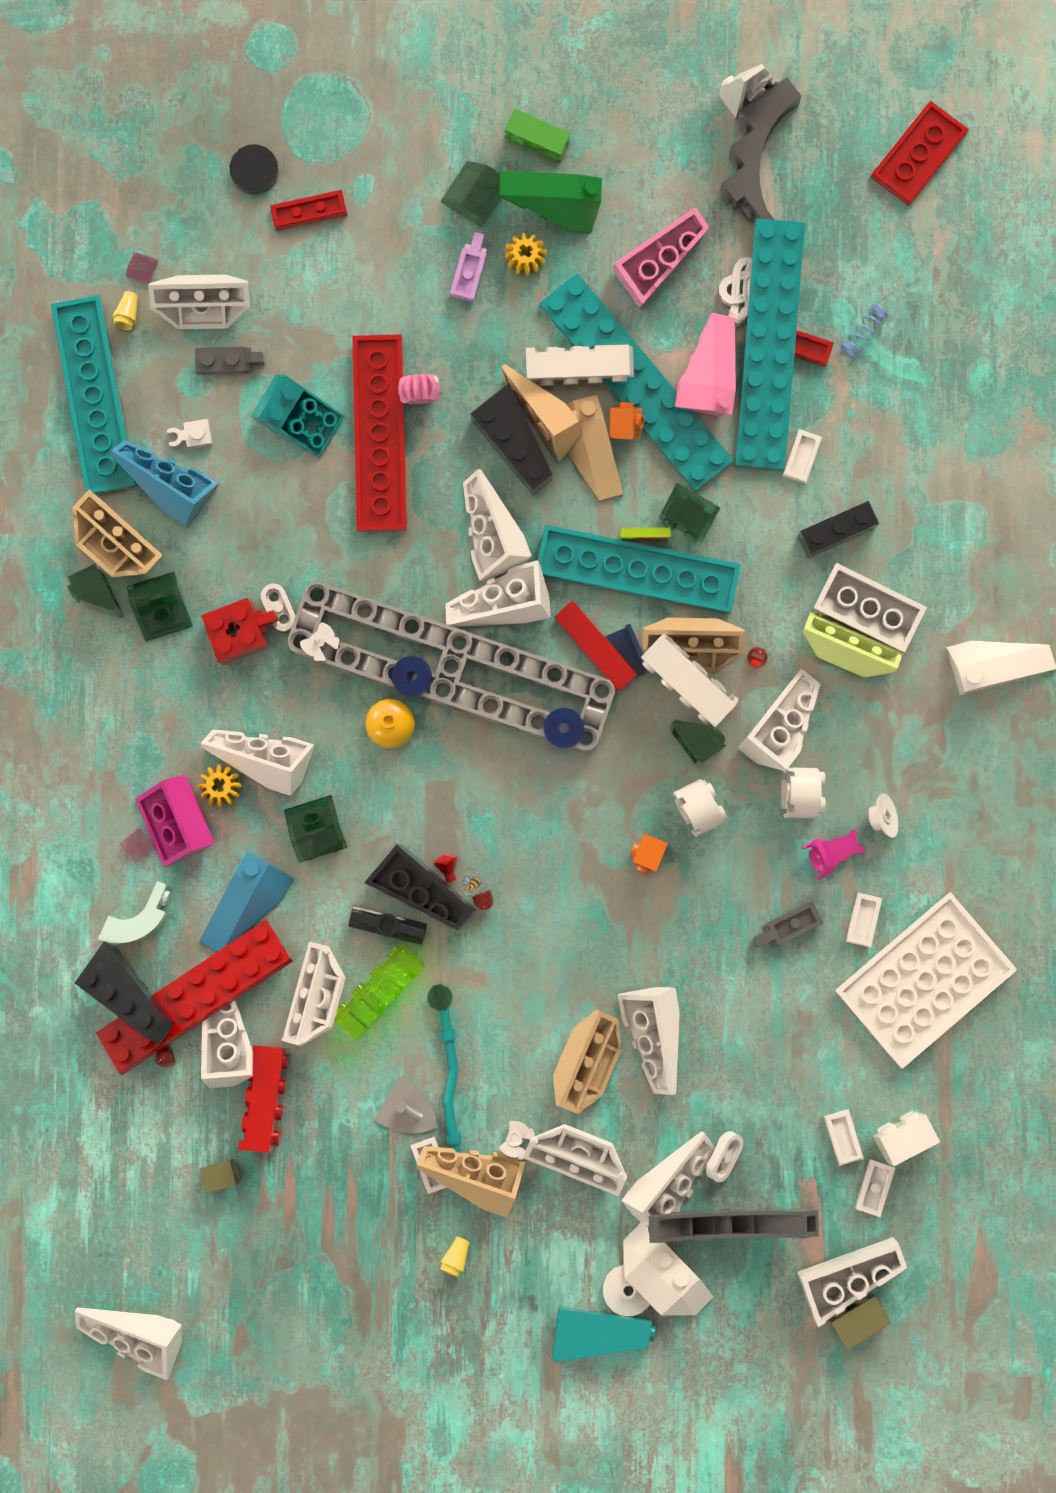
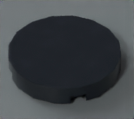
M258 144L246 145L238 149L232 156L229 164L230 176L234 184L243 192L258 194L257 192L269 190L276 182L279 174L278 162L274 154L268 148Z

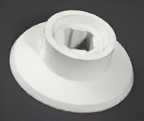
M882 793L877 798L876 806L869 808V820L875 831L882 830L886 836L894 838L898 833L896 808L891 798L887 794Z

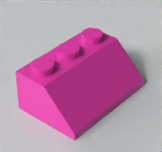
M186 775L163 780L135 798L163 867L193 856L215 844Z

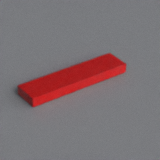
M572 600L554 616L619 692L638 676L636 671L575 601Z

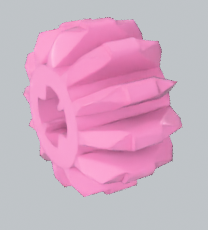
M415 374L402 377L398 387L400 400L407 404H424L437 401L440 393L438 377L431 374Z

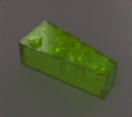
M403 943L400 946L396 945L387 954L388 960L383 965L379 963L369 974L371 978L366 984L361 983L352 992L354 997L348 1004L344 1001L337 1008V1016L334 1020L355 1040L360 1039L427 966Z

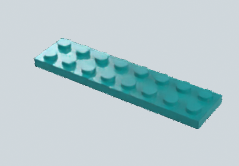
M100 295L51 304L85 493L91 490L97 495L136 487L134 479L110 455L112 449L122 441H128L101 297Z
M545 525L538 561L545 577L731 614L741 565Z

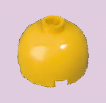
M385 699L377 702L370 708L366 715L365 727L367 735L374 744L384 749L400 748L410 741L415 730V720L412 711L406 704L395 699Z

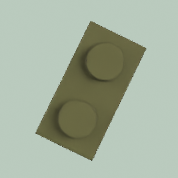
M872 1293L860 1300H856L855 1304L847 1309L845 1308L844 1311L838 1315L835 1314L828 1320L847 1350L891 1324L876 1296Z

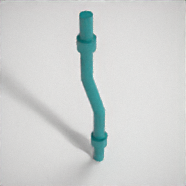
M449 1009L439 1010L442 1027L440 1036L441 1041H444L449 1070L443 1099L448 1132L446 1134V1141L451 1149L461 1153V1133L457 1130L453 1106L459 1072L454 1044L456 1035L455 1029H452Z

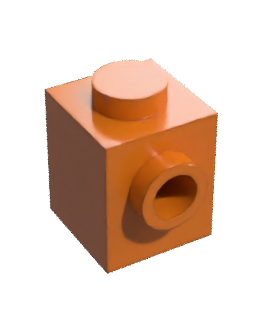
M619 402V406L610 408L609 438L629 440L640 438L641 429L644 427L642 408H636L634 403Z
M644 834L640 844L635 842L630 853V857L634 858L632 864L636 865L635 870L647 875L650 872L656 873L668 843Z

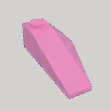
M711 313L699 337V344L695 353L691 354L686 372L684 375H681L678 382L675 407L715 416L732 415L736 391L735 318Z

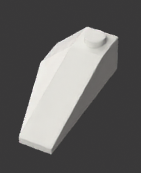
M476 470L463 482L466 512L471 517L472 527L468 528L469 536L473 537L474 543L471 557L479 580L485 581L508 573V569L524 564L532 556L523 533L483 471Z
M77 1307L75 1310V1322L78 1330L100 1344L109 1343L118 1350L117 1354L122 1358L128 1355L139 1362L137 1367L165 1380L169 1379L182 1343V1324L157 1315Z

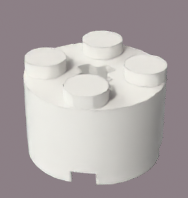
M788 767L783 772V774H788L787 780H782L781 807L782 809H787V813L783 814L784 817L816 819L819 812L825 811V798L821 797L822 787L825 786V773L819 772L817 768Z
M698 779L672 793L677 798L674 801L686 825L692 824L694 829L691 830V833L696 838L723 824V820L727 819L721 805L718 806L714 800V797L717 796L714 788L710 783L707 784L705 780Z

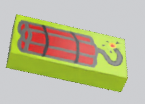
M621 528L619 534L620 540L629 542H669L671 537L670 528Z

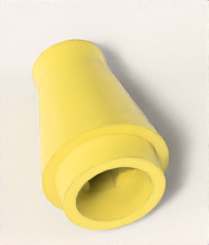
M129 291L124 292L119 305L112 315L115 327L122 330H131L136 325L137 294Z
M456 1237L440 1261L442 1264L440 1270L459 1278L460 1273L464 1272L470 1242Z

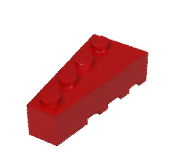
M253 1045V1076L248 1079V1081H251V1085L248 1086L245 1097V1107H248V1111L244 1113L241 1125L242 1133H245L244 1141L239 1140L238 1150L270 1153L280 1143L281 1131H277V1121H282L284 1106L279 1104L280 1096L285 1095L287 1080L282 1078L283 1070L288 1069L290 1055L285 1054L286 1048Z

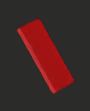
M342 190L270 205L276 231L348 216Z

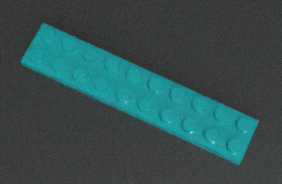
M755 219L735 458L736 467L785 470L805 222Z
M578 273L539 303L541 309L572 346H587L590 349L600 345H630L633 347L634 377H628L627 382L619 383L612 382V378L603 379V383L619 402L634 403V407L642 408V414L644 415V427L642 430L695 493L734 462V459L694 411L675 407L677 391Z

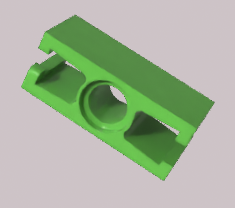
M515 108L504 130L505 139L559 163L570 143V132Z

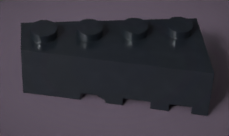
M508 383L470 413L471 421L534 496L552 481L553 474L512 387Z
M396 844L364 882L456 930L461 929L477 910L402 844Z
M104 941L77 978L75 984L144 1037L161 1044L174 1026V1021L158 1000L152 996L145 983L139 979L132 966L126 962L119 949Z

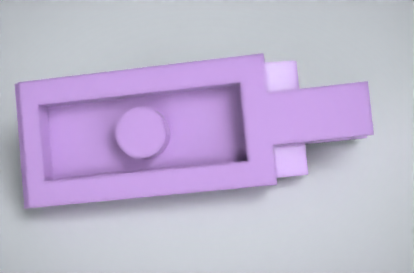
M475 232L471 245L465 244V247L462 248L449 294L450 297L474 303L487 257V249L482 248L485 239L484 234Z

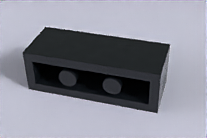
M867 501L801 530L797 537L808 559L876 529L879 522L870 502Z

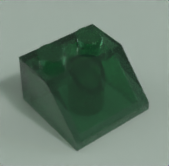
M466 161L441 199V203L478 226L483 227L501 199L498 196L499 172L488 165Z
M677 483L659 519L662 520V524L671 530L678 529L684 533L683 536L689 541L703 543L721 508Z
M96 564L68 576L71 583L67 585L73 599H76L78 603L82 602L87 608L119 619L125 617L105 574Z
M175 571L127 586L129 602L145 642L193 627Z
M674 720L669 726L670 732L697 769L720 754L726 747L724 744L726 739L718 728L714 730L711 725Z
M332 795L284 810L290 841L299 863L347 848Z

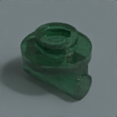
M442 984L433 985L427 995L429 1005L437 1011L447 1009L453 999L451 990Z

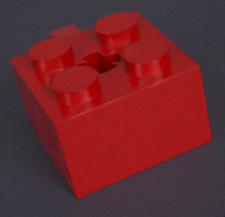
M248 597L201 615L217 662L222 665L267 649L269 645L264 634L268 631L267 626L279 622L274 610L262 614L261 610L256 611L253 601ZM235 627L240 629L237 631V636L232 635Z

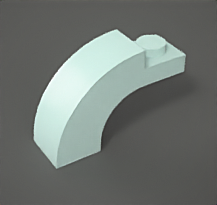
M157 881L146 907L136 917L120 920L108 916L98 939L115 944H129L141 941L152 935L161 927L169 914L160 910L162 905L166 906L170 898L171 892L168 891L170 886Z

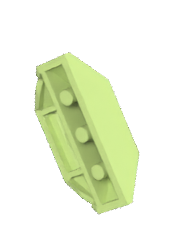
M810 612L803 629L805 637L818 658L862 677L896 672L903 652L822 612Z

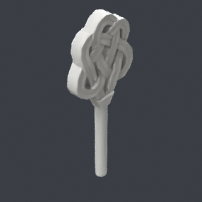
M748 257L739 259L734 265L732 275L724 278L719 285L718 296L722 303L729 307L731 306L728 316L735 318V330L745 322L748 313L752 259ZM743 282L742 294L739 295L740 283ZM730 286H731V295H729L728 292H727V288L730 287ZM744 304V308L738 313L739 306Z

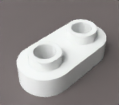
M268 584L261 592V600L266 612L274 610L278 620L282 616H287L288 622L286 624L276 622L272 625L279 632H289L296 615L282 586ZM278 594L279 598L273 602L270 600V596Z
M728 1131L720 1137L706 1165V1174L709 1178L716 1182H722L727 1179L743 1148V1138L740 1135Z

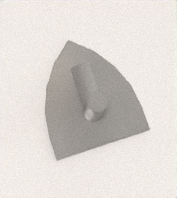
M399 1076L374 1121L396 1132L409 1134L423 1133L438 1128L435 1112L428 1098L418 1087Z

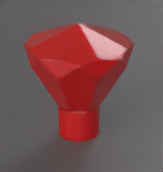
M443 854L433 861L435 867L444 874L446 882L456 880L454 874L457 862L456 855Z

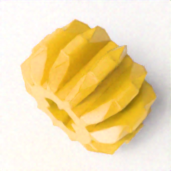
M522 233L521 240L514 236L512 238L513 244L506 245L508 252L505 254V260L510 261L508 263L509 269L516 267L517 275L522 270H525V275L528 277L530 276V269L538 273V265H545L543 257L547 255L545 249H541L543 247L542 240L535 242L536 236L534 234L530 236V239H526V234ZM522 252H524L525 254H529V253H530V257H527L526 255H524V256L521 257V253H522Z
M220 764L216 767V773L211 767L207 768L210 776L207 777L203 774L200 776L202 780L206 781V784L198 785L199 789L206 790L201 794V798L206 799L210 797L208 800L210 806L217 800L218 807L222 808L224 799L229 805H232L233 802L230 796L233 795L236 798L240 796L234 789L241 788L242 784L238 782L233 783L239 778V775L235 773L230 776L232 768L229 766L223 772L222 765ZM217 781H221L222 783L225 781V784L223 785L224 790L222 792H220L218 789L216 790V792L214 790L217 787Z

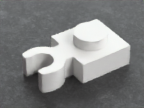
M208 419L183 423L184 430L181 431L177 428L167 430L168 435L175 434L178 436L175 442H169L170 448H179L183 443H187L188 449L213 445Z

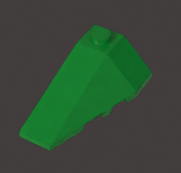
M499 172L498 196L522 209L527 208L539 214L540 218L544 220L549 219L559 224L560 228L566 231L591 234L601 204L602 178L580 174Z

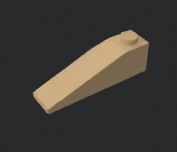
M506 364L501 366L504 382L506 385L510 383L520 406L525 404L524 409L528 415V420L532 425L537 423L538 429L542 434L540 438L557 462L561 461L581 435L580 424L582 421L575 410L571 411L566 403Z
M597 394L566 404L571 411L575 410L582 421L580 424L581 435L567 453L570 460L582 474L583 479L599 502L623 495Z

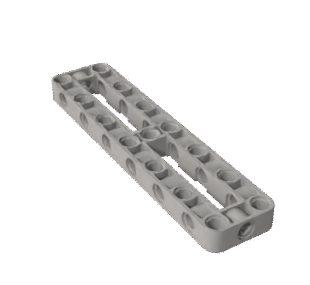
M313 582L305 589L288 636V646L298 657L581 753L592 752L597 747L615 693L614 685L606 678L321 582ZM315 591L324 592V598L319 602H314L311 599L312 594ZM362 607L371 608L372 613L369 617L362 618L358 615ZM333 613L346 618L349 622L375 631L380 629L392 633L396 638L420 646L425 644L439 649L442 655L436 672L432 673L340 641L337 650L324 642V645L319 648L326 660L314 661V656L311 657L303 649L295 647V641L300 637L309 639L317 632L323 616ZM409 623H417L419 630L416 633L409 634L406 632L405 629ZM458 638L464 639L467 642L466 647L462 650H457L453 647V642ZM347 653L355 655V661L350 665L342 663V658ZM503 655H511L514 658L513 664L510 666L502 665L500 658ZM472 660L487 665L491 670L514 678L519 676L536 682L538 686L562 694L566 692L583 698L585 704L579 721L577 722L461 683L467 662ZM448 662L458 664L459 667L455 673H447L444 670ZM394 669H399L403 672L402 678L398 681H392L389 678L390 672ZM557 670L562 678L558 682L550 681L547 677L550 671ZM441 685H446L450 688V693L446 697H440L436 694L437 688ZM600 686L606 687L609 695L606 698L597 697L595 694L596 688ZM493 701L498 705V709L494 713H487L484 710L485 703ZM536 717H541L546 724L542 729L538 730L532 727L531 721ZM581 734H590L593 742L588 746L582 745L579 742Z

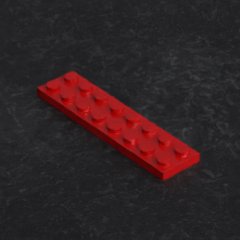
M402 334L352 336L357 532L407 531L404 403L401 402L398 391L399 381L403 377Z
M266 919L152 995L175 1023L161 1044L147 1039L119 1017L97 1031L96 1034L118 1073L124 1075L292 963L293 960Z

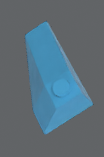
M125 440L110 452V455L161 510L184 526L200 513L219 484L198 469L190 467L189 470L175 465L176 461L173 459L162 460L155 457L152 451Z
M247 852L234 873L199 942L218 952L242 936L283 899L294 878Z

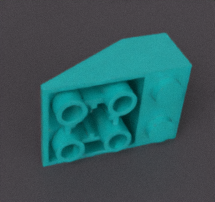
M275 375L250 417L319 458L344 418V415L288 376Z

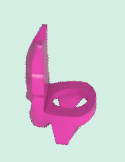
M856 829L851 830L841 839L837 837L829 842L827 840L821 842L817 838L801 846L802 850L812 847L809 850V859L812 862V866L815 870L823 872L815 877L816 880L835 873L834 868L838 866L839 862L847 860L849 855L865 852V848L856 842Z

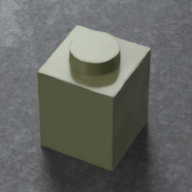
M233 1159L200 1168L206 1194L238 1185V1179L241 1178L238 1163L234 1164Z

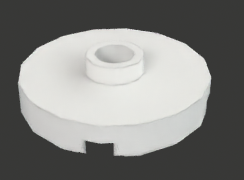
M624 1264L616 1266L607 1274L603 1282L605 1302L613 1312L621 1316L638 1315L647 1309L650 1304L634 1288L631 1295H626L623 1292L626 1286L632 1287V1285L624 1278Z

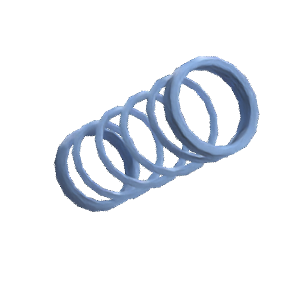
M872 304L871 308H869L870 316L862 317L864 325H856L855 330L857 334L850 333L848 335L850 342L844 341L841 344V348L845 353L856 357L858 355L857 350L861 351L851 341L850 335L859 336L863 341L868 342L867 339L859 334L857 326L865 327L874 334V331L864 323L863 319L865 317L871 318L881 325V322L871 315L870 310L882 319L888 317V313L880 305Z

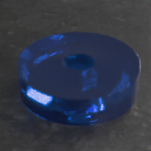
M404 657L395 664L392 670V683L395 689L403 696L411 698L421 696L431 686V669L427 662L419 657ZM409 673H415L417 678L414 681H409L407 676Z
M558 708L546 717L544 735L552 746L559 749H569L577 745L583 737L584 723L576 711L569 708ZM566 724L569 730L566 733L560 732V725Z

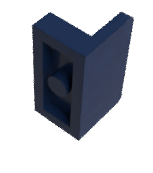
M630 623L625 625V628L606 636L610 643L638 674L636 678L649 673L642 664L644 662L641 658L643 652Z

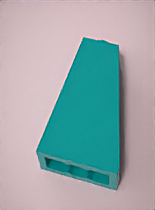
M559 1306L552 1362L648 1348L649 1341L654 1342L656 1326L651 1325L652 1321L649 1318L621 1316L613 1313Z

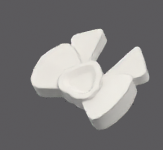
M320 623L317 632L309 639L300 641V645L307 655L314 656V661H325L326 658L319 647H322L324 642L337 650L339 638L334 637L335 634L330 626Z
M510 1121L506 1142L499 1147V1151L505 1156L517 1157L518 1160H522L525 1154V1150L519 1146L522 1143V1138L531 1139L535 1137L533 1129H528L524 1123Z

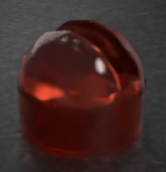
M761 647L752 648L747 655L748 663L756 668L762 667L768 659L766 650ZM754 652L761 656H764V659L762 660L758 657L752 656V653Z
M491 890L472 896L475 906L480 910H487L493 904Z
M170 1045L156 1053L155 1061L159 1066L170 1067L176 1064Z

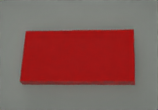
M930 100L873 171L870 178L910 206L965 137L969 129Z

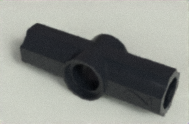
M353 905L348 927L422 945L428 924ZM386 918H391L395 922V927L391 932H384L381 928V923Z

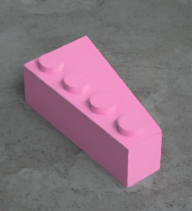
M696 207L616 261L611 269L639 309L709 229V226Z

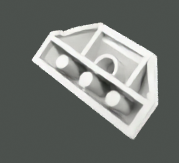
M229 275L174 276L148 284L150 309L158 313L177 329L228 328L250 307L248 281Z
M313 942L308 944L282 1041L303 1046L333 1026L346 977L329 946Z
M565 1124L532 1137L523 1156L526 1160L616 1196H619L627 1179L613 1143Z
M640 1223L623 1240L624 1278L661 1316L697 1315L713 1298V1295L703 1282L664 1242L649 1243L648 1228L643 1223Z

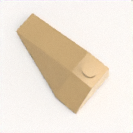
M423 1146L416 1168L481 1209L508 1218L517 1195L526 1161L508 1157L497 1152H493L492 1155H482L474 1150H470L469 1153H458L451 1148Z

